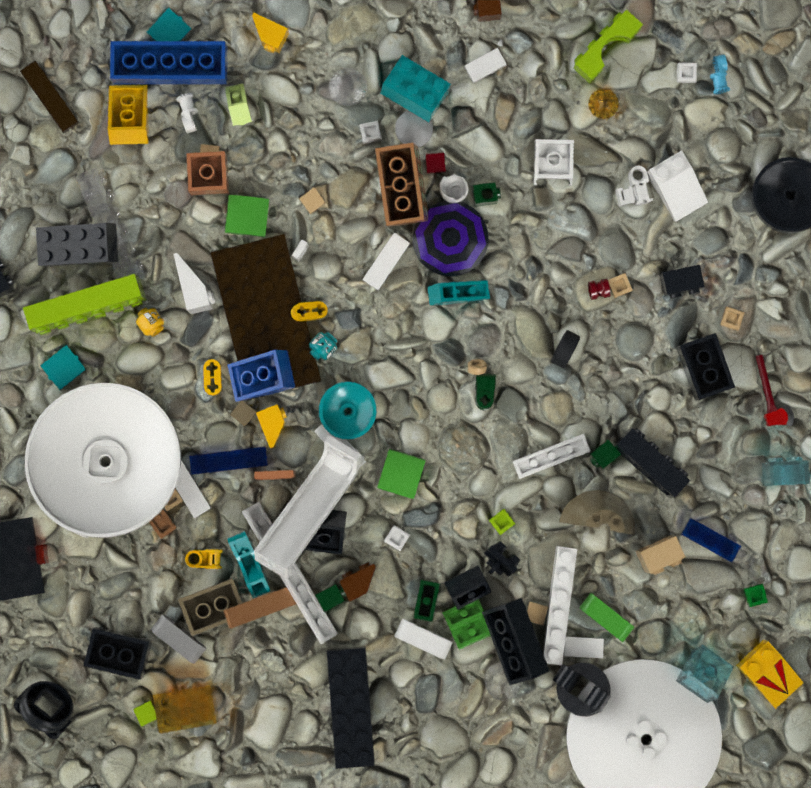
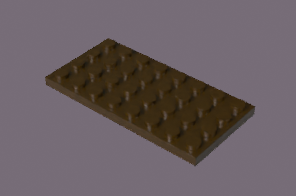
M285 234L210 252L237 361L273 350H287L295 388L322 382L317 361L310 354L309 343L311 342L307 321H296L291 316L292 307L302 303ZM299 309V310H297V313H300L301 315H303V314H304V311H301V310Z

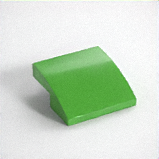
M228 195L225 233L265 237L269 199Z
M389 449L377 488L414 499L426 460Z
M479 599L459 610L455 606L442 612L459 650L491 636L482 614L484 610Z

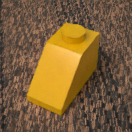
M253 13V21L264 49L270 53H274V51L280 53L289 35L288 28Z
M278 404L256 412L270 449L275 448L286 423L284 419L287 418L284 408H280Z

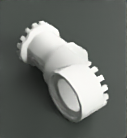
M185 93L176 98L182 109L181 119L187 134L197 131L192 115L196 114L198 109L193 104L192 93Z

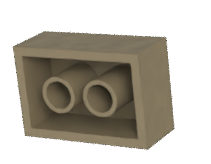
M235 578L178 599L191 636L227 623L223 610L244 603Z

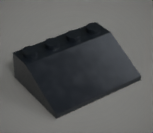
M33 517L0 522V601L45 593Z

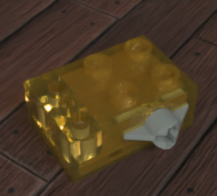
M213 683L161 691L153 694L159 734L185 729L196 736H202L213 724L219 722Z

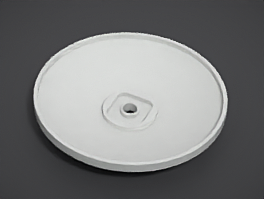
M96 383L81 386L53 401L34 424L25 451V473L28 486L41 510L61 527L76 534L95 538L124 535L139 529L154 519L173 495L181 469L179 439L171 420L164 410L142 392L114 383ZM109 457L111 459L108 467H102V458Z
M635 659L620 662L604 669L603 672L610 683L611 696L601 712L587 717L577 716L570 712L567 723L566 741L569 759L585 788H705L717 768L722 748V731L719 715L706 690L697 680L682 669L662 661ZM589 681L580 691L577 698L585 703L584 701L594 686L597 685ZM644 734L651 736V742L647 745L641 742V737Z

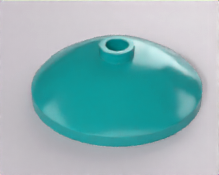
M341 382L333 385L324 393L319 404V417L322 425L331 435L340 439L350 440L363 436L370 430L376 419L377 408L374 397L364 386L358 383ZM346 408H351L352 413L350 415L345 414Z

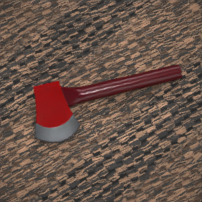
M763 355L755 356L767 403V414H764L766 425L792 426L794 421L792 409L788 405L777 409Z

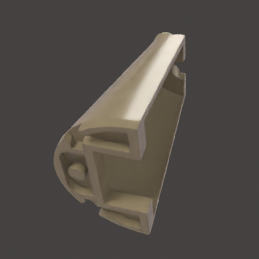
M592 490L579 494L569 501L559 519L561 523L599 528L601 524H607L610 527V531L635 535V520L630 508L621 498L606 491Z

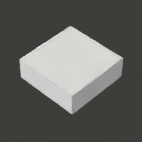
M677 63V83H696L697 63Z
M378 121L359 124L363 144L382 140Z
M301 240L292 254L293 259L298 262L309 247L306 241Z
M393 525L384 542L401 551L410 534Z

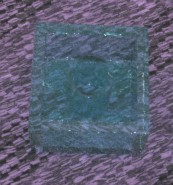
M802 457L786 458V461H783V458L767 459V462L762 463L763 486L810 484L809 460L803 461Z
M702 644L692 650L676 681L700 699L709 703L718 699L734 666Z

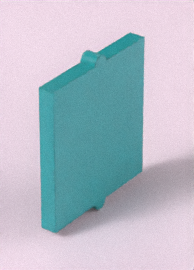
M168 8L148 29L147 33L155 41H181L192 28L182 20L181 16L178 17Z
M67 345L40 365L49 376L48 379L52 380L59 390H62L86 370L79 361V356L75 355Z

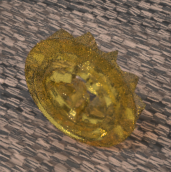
M596 90L589 98V110L593 116L600 119H609L618 110V98L611 90ZM608 98L606 104L608 108L603 107L599 110V101L603 102Z

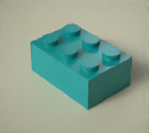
M402 55L384 81L380 94L425 121L430 122L447 96L451 83Z

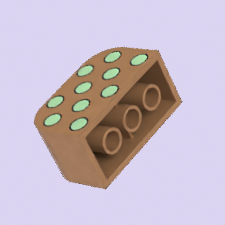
M415 143L375 148L386 226L392 227L428 221L422 165L417 145Z

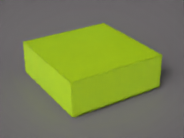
M502 509L489 519L499 535H502L515 525V522L505 509Z
M152 700L133 709L141 727L160 718Z

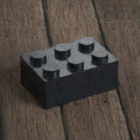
M716 333L676 347L695 401L735 388Z
M94 627L83 666L141 680L144 678L153 640L101 627Z

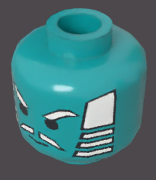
M319 332L309 343L310 354L317 360L320 358L328 360L337 350L336 343L338 341L329 332Z

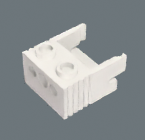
M535 140L533 185H537L536 180L568 179L569 186H572L574 140Z

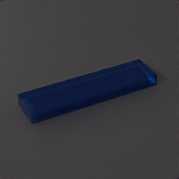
M266 447L189 456L191 475L268 466Z

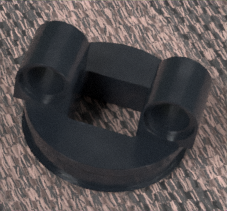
M576 663L569 667L562 664L552 679L557 683V696L562 706L577 716L587 717L601 712L611 697L610 683L607 676L601 669L590 663ZM581 676L597 685L594 686L584 701L585 703L571 694Z
M39 681L31 684L18 696L14 702V708L22 715L29 726L38 731L45 732L49 738L56 740L71 724L72 721L70 719L73 715L74 704L70 694L62 686L50 681ZM42 697L58 708L52 716L36 705Z

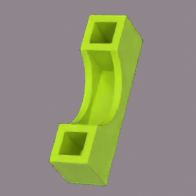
M627 9L623 13L619 12L612 20L614 23L610 27L606 26L600 32L601 37L597 41L593 39L587 46L589 50L585 54L580 53L574 60L575 65L573 69L589 84L605 66L601 56L603 47L612 41L629 43L641 30L643 24Z

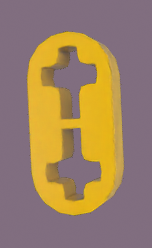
M321 301L302 302L292 307L291 316L296 321L319 320L327 315L328 308ZM318 308L321 309V313L312 312V310ZM300 309L301 311H306L307 313L301 315L300 313H297V310Z
M210 359L205 362L203 367L204 390L207 394L216 396L222 391V369L218 361ZM211 363L218 367L214 370V376H211V371L207 370ZM211 379H214L215 385H218V389H215L213 393L211 389H208V386L212 384Z

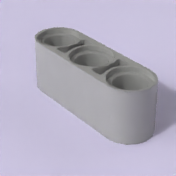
M164 614L161 615L151 628L155 635L193 664L196 663L206 650V647Z

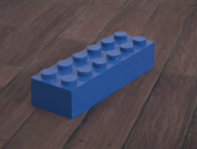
M111 41L110 79L113 84H227L228 47L225 41Z

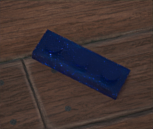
M692 518L688 519L680 534L731 563L741 548V545Z

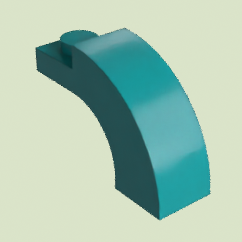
M244 531L228 538V543L238 561L252 598L270 592L262 565L255 561V548L246 532Z

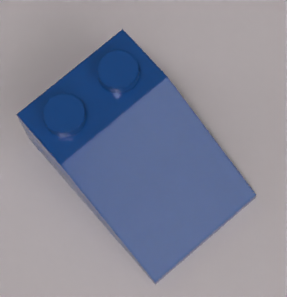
M273 350L227 365L235 402L295 388L287 350Z

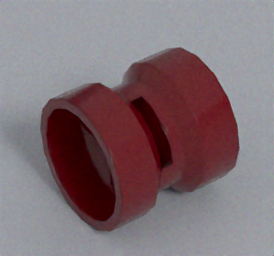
M607 278L601 279L598 283L595 281L588 282L591 300H596L599 296L603 298L611 296Z

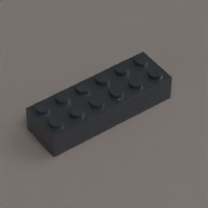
M366 646L327 649L335 768L375 766Z

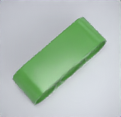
M592 593L587 596L579 609L621 642H624L635 628Z

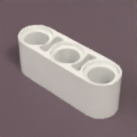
M403 618L394 635L396 638L444 660L453 644L449 639Z

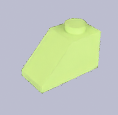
M244 83L225 87L233 126L252 122Z

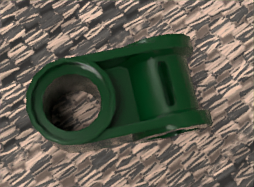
M484 373L476 375V406L480 410H488L493 405L496 374ZM483 396L486 397V400H490L486 406L483 405V402H480Z

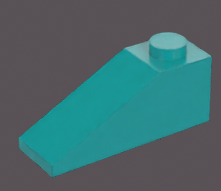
M488 280L437 283L427 287L430 306L490 299Z

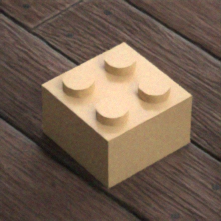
M672 535L635 551L644 572L654 575L665 571L664 567L666 566L674 567L681 564V559L686 558L677 537Z

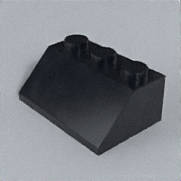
M332 510L304 550L342 555L347 511Z

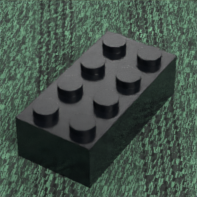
M115 223L36 227L38 266L118 262L117 229Z
M628 429L614 444L615 448L668 498H675L691 481L687 478L689 474L681 467L679 469L673 465L674 461L668 455H662L658 452L660 448L652 441L647 442L644 439L645 435L639 429Z
M522 598L482 612L509 685L528 681L550 672Z

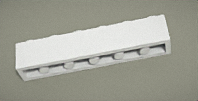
M556 546L542 648L544 658L548 664L562 665L577 555V549Z

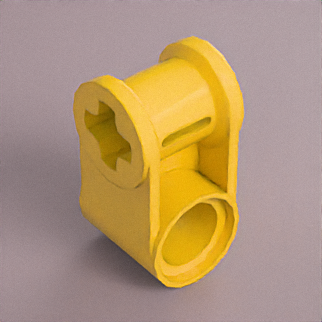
M191 550L186 554L185 562L193 568L222 569L220 561L223 550ZM192 553H196L200 557L197 564H192L189 560Z

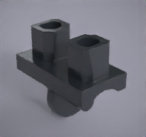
M501 541L494 546H490L483 554L489 558L486 563L491 567L488 571L490 575L495 571L500 576L504 572L509 577L516 572L520 559L514 554H511L508 559L504 557L502 553L507 548Z

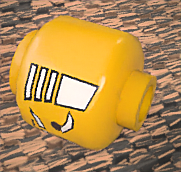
M143 308L138 312L136 324L144 335L154 337L164 329V319L155 308Z

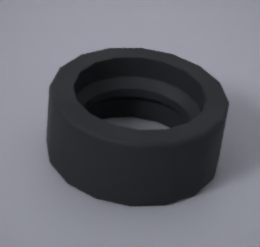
M566 330L552 356L551 362L561 368H565L577 347L580 336Z

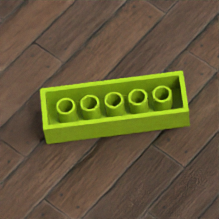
M132 274L23 307L29 330L45 335L51 333V329L54 328L61 330L70 327L69 324L74 322L77 324L85 323L88 321L87 318H102L110 311L118 313L124 311V307L130 305L132 308L143 305L142 302L147 301L141 279L136 274Z

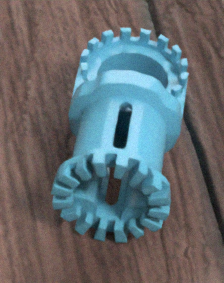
M724 54L714 56L713 61L715 62L713 64L715 65L713 66L716 73L711 74L710 79L713 80L715 90L713 93L718 95L721 92L723 94L730 91L725 77L728 65Z

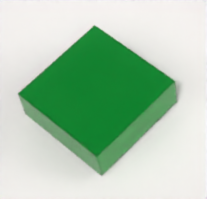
M763 584L743 588L748 607L768 603Z

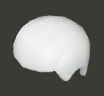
M456 174L444 176L439 183L440 194L447 202L458 203L468 195V183L461 176Z

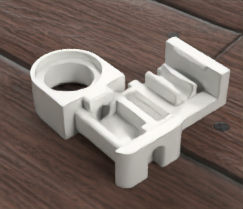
M635 166L628 173L630 183L628 189L617 188L615 190L619 207L634 203L636 206L648 204L653 200V198H649L646 184L649 182L646 169L642 166ZM635 170H639L642 173L641 180H636L633 177Z

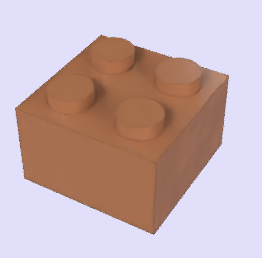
M225 151L186 153L188 192L190 195L229 193L228 165Z

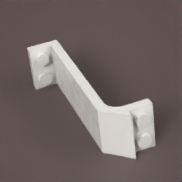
M328 435L324 441V452L321 459L255 548V561L283 578L289 579L292 574L293 564L353 482L365 458L357 449L348 447L340 439Z

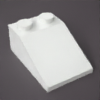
M682 150L648 170L647 175L675 222L708 203L693 168Z
M175 253L174 259L187 311L190 314L214 309L213 304L216 302L213 292L207 289L179 254Z

